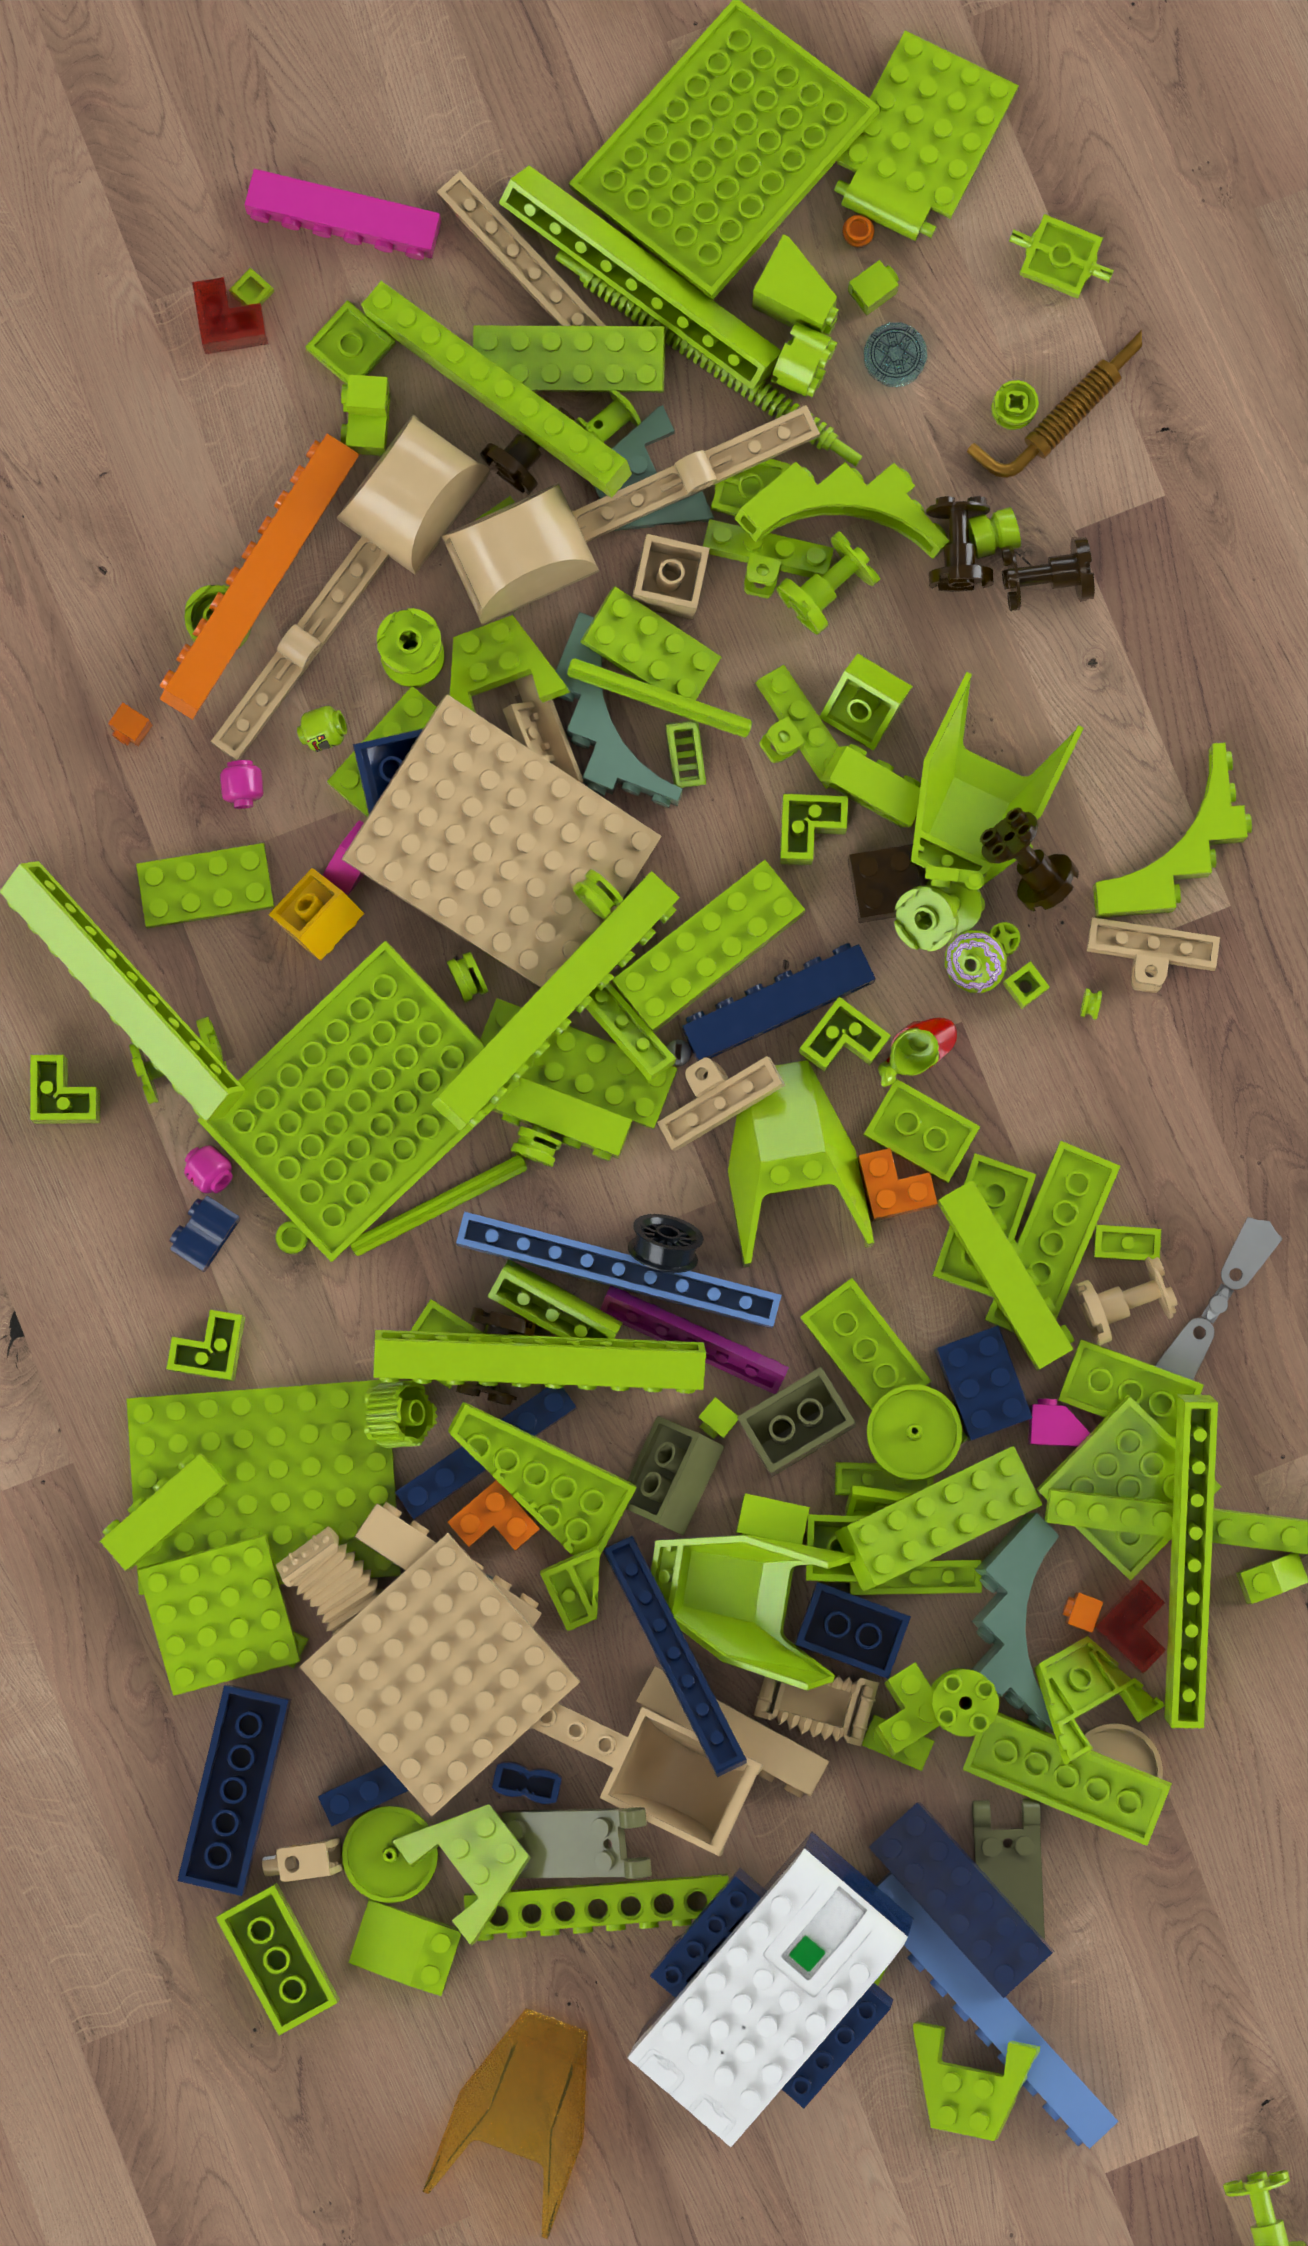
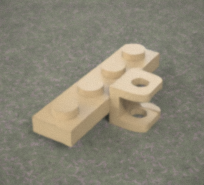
M1092 917L1087 952L1134 959L1131 974L1133 989L1157 993L1167 977L1169 964L1215 971L1220 937ZM1145 973H1149L1153 977H1148Z
M768 1056L731 1078H728L726 1072L718 1063L705 1057L689 1066L685 1072L686 1079L693 1093L698 1098L657 1123L670 1148L676 1152L784 1087L785 1083Z

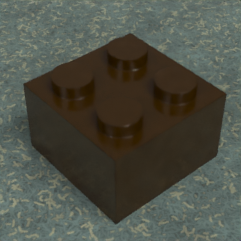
M913 844L849 854L848 866L858 923L895 918L897 911L895 906L899 898L909 890L921 886L918 867L911 862Z

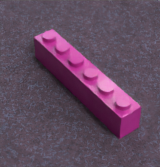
M258 169L253 170L244 204L247 214L251 215L250 217L258 222L268 223L269 220L281 222L283 227L291 230H300V227L313 230V234L324 238H330L331 235L343 237L345 242L353 245H362V242L372 244L375 249L382 252L402 251L405 252L407 257L415 260H423L424 257L432 259L441 226L440 213Z

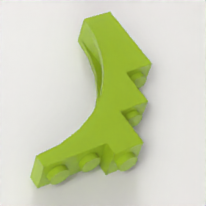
M794 462L742 506L734 518L755 542L786 524L799 519L820 515H847L874 521L894 529L910 539L932 559L938 556L944 550V546L950 542L944 529L939 524L933 523L926 516L924 508L918 501L909 497L915 485L912 483L909 473L903 468H899L895 463L891 464L866 485L859 471L853 467L850 468L844 462L817 485L812 473L807 468L801 467L797 462Z
M1226 742L1213 743L1209 748V774L1204 799L1194 822L1184 837L1168 853L1147 867L1120 878L1095 882L1093 885L1096 918L1173 912L1176 909V903H1181L1180 885L1174 884V880L1209 877L1212 873V868H1216L1217 864L1215 849H1210V845L1241 843L1247 839V833H1252V819L1250 814H1245V805L1232 806L1231 802H1236V789L1234 783H1229L1228 771L1233 770L1232 752L1226 751Z

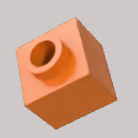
M123 702L108 723L114 731L112 736L126 746L132 742L138 747L153 726L148 718Z
M1076 1592L1074 1598H1067L1062 1615L1067 1616L1065 1624L1092 1633L1103 1601Z

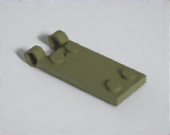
M1032 1798L1022 1799L1023 1828L991 1829L990 1801H972L975 1863L1045 1940L1040 1802ZM1010 1838L1012 1840V1845L1010 1847H1004V1839Z
M644 1807L508 1810L502 1812V1820L531 1857L518 1878L625 1877L627 1879H637L652 1876L651 1859L649 1857L627 1858L625 1829L647 1825ZM608 1839L612 1842L611 1848L608 1847Z

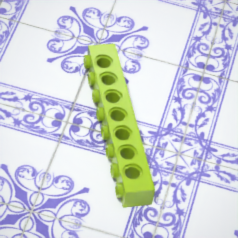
M728 1874L510 1890L498 1905L507 1910L508 1920L500 1925L493 1923L491 1920L488 1921L479 1934L480 1937L477 1941L494 1940V1934L507 1933V1939L527 1937V1931L539 1930L540 1936L560 1935V1929L573 1928V1934L593 1932V1926L605 1925L606 1931L626 1930V1924L639 1923V1929L659 1927V1921H672V1926L691 1925L692 1919L698 1917L728 1882L729 1876ZM696 1891L702 1892L707 1898L705 1906L699 1910L692 1909L687 1903L688 1896ZM475 1893L464 1894L465 1909L478 1900V1896ZM661 1894L671 1896L674 1901L673 1907L667 1912L658 1911L654 1905L656 1897ZM630 1896L637 1898L641 1904L640 1910L632 1915L626 1914L621 1908L622 1901ZM595 1899H601L607 1904L608 1910L601 1917L591 1915L588 1910L590 1902ZM566 1901L573 1905L575 1913L570 1919L564 1920L557 1916L555 1908L560 1902ZM535 1904L541 1909L542 1915L538 1921L529 1922L523 1917L522 1910L526 1905Z

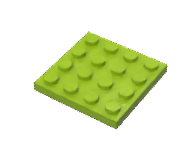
M1127 1395L1036 1490L1047 1500L1049 1488L1173 1503L1176 1441ZM1216 1480L1214 1494L1222 1487ZM1074 1526L1130 1581L1172 1539Z
M266 1534L138 1568L137 1571L173 1696L300 1662L301 1657L297 1649V1643Z

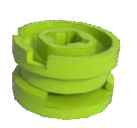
M1012 380L1002 384L991 404L992 416L995 421L1003 428L1010 430L1021 429L1027 426L1034 418L1039 405L1035 389L1027 382Z
M590 869L585 874L583 882H577L572 887L578 898L602 919H606L611 914L610 909L613 906H618L623 901L619 892L593 869Z
M470 951L464 953L463 957L459 960L453 958L447 961V965L465 1003L473 1000V996L478 993L482 996L489 992ZM471 968L473 969V972L477 980H474L472 973L470 971Z
M520 1126L517 1133L519 1136L518 1142L513 1143L511 1151L534 1162H540L543 1165L553 1167L556 1160L553 1156L555 1151L560 1150L562 1142L536 1130Z

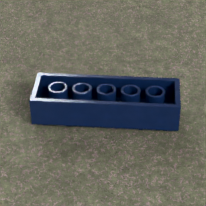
M229 1684L224 1685L177 1881L243 1896L246 1893L292 1699Z
M917 1802L869 1846L871 1851L1003 1998L1055 1952L921 1802Z

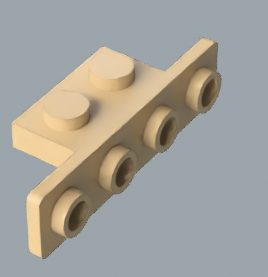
M532 674L515 680L523 703L511 704L503 709L513 738L583 783L582 775L553 700L542 703L539 699Z

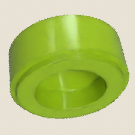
M293 1221L283 1223L278 1228L275 1236L278 1247L287 1254L302 1252L309 1241V1238Z

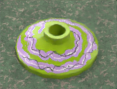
M968 930L958 934L949 943L945 952V968L949 978L957 987L969 993H984L994 989L1003 980L1007 970V956L1003 946L993 935L982 930ZM968 959H973L976 962V969H971L968 966Z

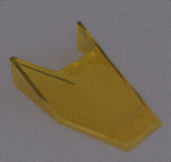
M525 2008L461 2088L422 2192L429 2194L471 2142L482 2141L537 2162L542 2166L544 2172L542 2238L548 2240L584 2139L588 2031Z

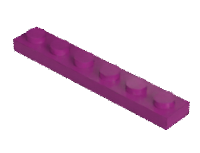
M611 1285L600 1308L601 1311L623 1322V1325L657 1341L704 1342L706 1350L705 1363L773 1394L778 1392L789 1367L772 1358L763 1356L744 1345H739L720 1336L716 1332L700 1327L685 1318L676 1316L655 1304H650L631 1295L627 1291L620 1290Z

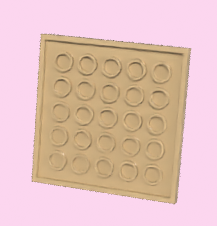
M449 1533L441 1538L300 1666L303 1672L431 1816L438 1812L581 1682Z

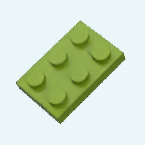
M896 1079L863 1136L886 1149L891 1148V1152L922 1170L930 1172L931 1175L948 1184L980 1126Z

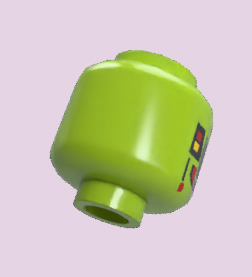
M328 705L305 712L301 717V726L297 727V734L303 745L307 744L311 750L319 752L342 744L344 735L347 734V724L341 711H336Z

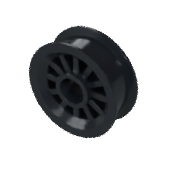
M647 1214L638 1217L634 1221L633 1229L636 1236L629 1242L628 1251L635 1260L652 1269L671 1273L687 1272L697 1266L698 1257L695 1252L703 1244L704 1238L700 1230L694 1225L680 1218L663 1214Z

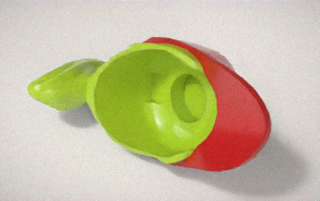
M939 1017L925 1021H914L901 1029L893 1038L890 1056L878 1067L881 1085L887 1087L894 1084L897 1074L918 1075L938 1063L953 1049L957 1041L955 1024L949 1019Z

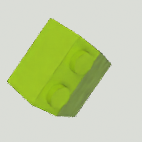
M369 1899L348 1963L407 1986L442 1996L462 1933L457 1927Z

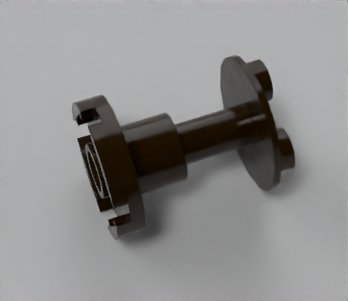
M535 389L534 392L537 395H539L541 398L550 403V400L546 395H544L541 391ZM559 407V411H561L563 414H565L573 421L575 420L574 417L568 411H566L562 407ZM517 434L504 450L492 443H488L481 451L480 455L486 464L490 466L494 462L498 470L496 474L521 493L526 491L527 495H530L537 487L538 483L529 470L542 454L538 450L540 445L526 435Z
M950 496L936 498L935 505H931L926 509V515L930 517L949 519L950 544L944 546V567L929 572L930 588L933 589L938 586L939 591L961 592L974 590V584L982 583L983 588L994 584L993 569L977 565L976 545L969 543L968 518L990 512V506L987 505L986 497H970L967 501H955V498Z
M1086 537L1071 538V554L1048 557V564L1017 567L1016 556L1012 546L1001 548L1003 565L1008 566L1007 570H1002L1004 589L1011 590V592L1007 593L1010 611L1020 610V587L1047 583L1051 584L1052 589L1075 586L1080 602L1094 599V573H1091L1090 562H1092Z
M1014 808L1008 812L1006 818L993 828H989L980 836V842L983 844L982 855L990 863H1003L1015 858L1018 862L1017 872L1022 877L1017 889L1019 900L1030 911H1036L1035 907L1040 906L1044 910L1050 909L1062 902L1074 888L1071 881L1074 876L1078 879V868L1065 854L1046 856L1040 849L1033 850L1030 844L1037 834L1038 820L1032 813L1024 812L1021 808Z
M473 1307L470 1321L485 1325L483 1334L534 1336L537 1325L530 1322L526 1323V1320L494 1311L487 1313ZM477 1382V1385L468 1383L457 1385L456 1392L474 1397H479L480 1392L488 1394V1401L503 1405H511L512 1400H517L515 1396L495 1391L496 1386H483L479 1382Z

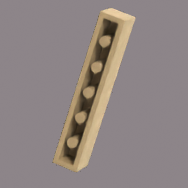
M385 1502L383 1507L376 1504L354 1537L406 1571L433 1547L436 1542L427 1537L429 1530L413 1520L409 1525L401 1520L399 1517L402 1512L387 1502ZM473 1560L481 1570L484 1569L481 1564ZM497 1575L490 1579L533 1627L542 1614L536 1609L539 1603L522 1593L520 1598L509 1591L512 1585Z
M654 1666L636 1700L642 1704L639 1710L644 1707L693 1731L664 1671ZM717 1700L744 1755L763 1764L760 1774L757 1775L770 1782H773L775 1777L787 1783L784 1789L799 1798H802L804 1793L811 1796L829 1760Z

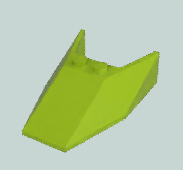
M966 672L924 758L911 862L925 869L926 865L976 870L984 875L995 863L988 862L982 855L983 844L980 842L982 833L989 828H993L1006 818L1008 812L1014 808H1021L1024 812L1032 813L1037 820L1042 816L1084 728L1078 725L1076 730L1031 775L1024 777L967 750L964 746L963 739L972 677L971 673ZM954 882V883H956V884H958V885H960V886H962V887H964V888L970 890V889L966 886L965 883H963V882Z
M808 1060L775 1065L785 1086L737 1114L731 1147L728 1177L743 1267H750L752 1262L762 1199L768 1194L822 1185H833L838 1189L864 1237L865 1248L872 1247L874 1238L857 1153Z
M752 1535L662 1539L655 1541L651 1573L682 1632L723 1663L804 1690H810L834 1682L835 1675L785 1637L784 1623L792 1575L796 1566L814 1564L829 1569L853 1562L855 1560L854 1554Z

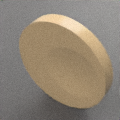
M1108 1723L1096 1726L1084 1733L1093 1747L1092 1751L1160 1779L1163 1778V1766L1157 1748L1144 1733L1136 1728L1124 1724Z

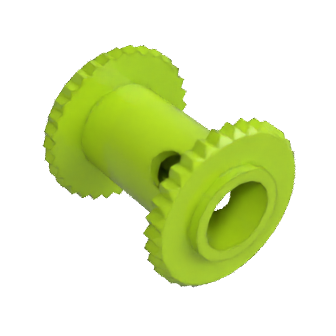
M617 390L609 391L613 401L589 422H585L580 417L576 419L578 425L603 443L629 421L637 427L641 424V420L633 405Z

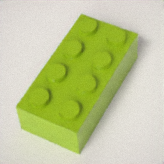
M278 1883L271 1885L215 1917L278 2035L287 2032L339 2002L340 1998Z

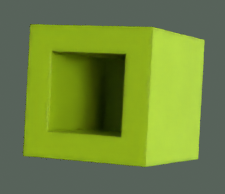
M878 260L849 282L848 292L867 316L897 294L899 278L891 266L887 265L885 267Z

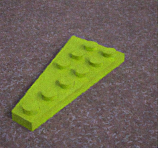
M462 1402L448 1429L450 1435L549 1531L570 1554L574 1556L597 1545L600 1548V1555L602 1554L637 1488L633 1483L465 1402Z

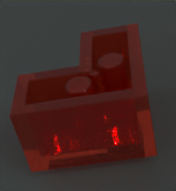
M224 277L192 282L201 341L205 354L269 344L261 303L230 308Z
M1137 1580L1096 1622L1094 1629L1139 1673L1144 1674L1166 1651L1143 1627L1165 1602L1143 1580Z

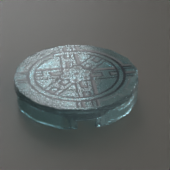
M901 322L887 323L877 327L868 337L864 347V364L868 373L874 379L889 387H902L914 382L922 373L927 362V346L922 335L912 326Z

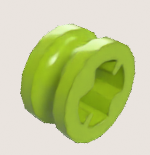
M1089 988L1085 989L1080 1017H1085V1015L1089 1014L1092 1016V1019H1097L1102 991L1098 990L1097 993H1092Z

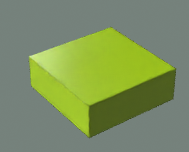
M251 267L229 289V293L252 314L275 292L274 288Z

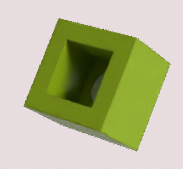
M1031 961L1003 982V985L1021 1009L1032 1003L1050 988ZM1021 982H1028L1031 985V991L1027 993L1022 992L1019 984Z
M715 1397L698 1417L703 1422L699 1427L711 1438L715 1439L719 1435L723 1439L738 1422V1415Z

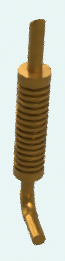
M1142 329L1110 362L1101 359L1090 370V373L1072 389L1073 391H1070L1064 397V400H1061L1055 406V409L1037 425L1038 427H1035L1033 432L1031 431L1024 440L1028 447L1015 460L1002 464L993 459L976 443H973L968 448L967 453L987 469L989 473L1001 478L1016 476L1037 455L1045 459L1056 448V445L1069 434V431L1071 432L1078 425V422L1080 423L1082 418H1085L1087 413H1090L1091 409L1096 406L1095 404H1098L1104 398V395L1106 396L1113 389V386L1115 387L1121 381L1122 377L1118 371L1142 348Z

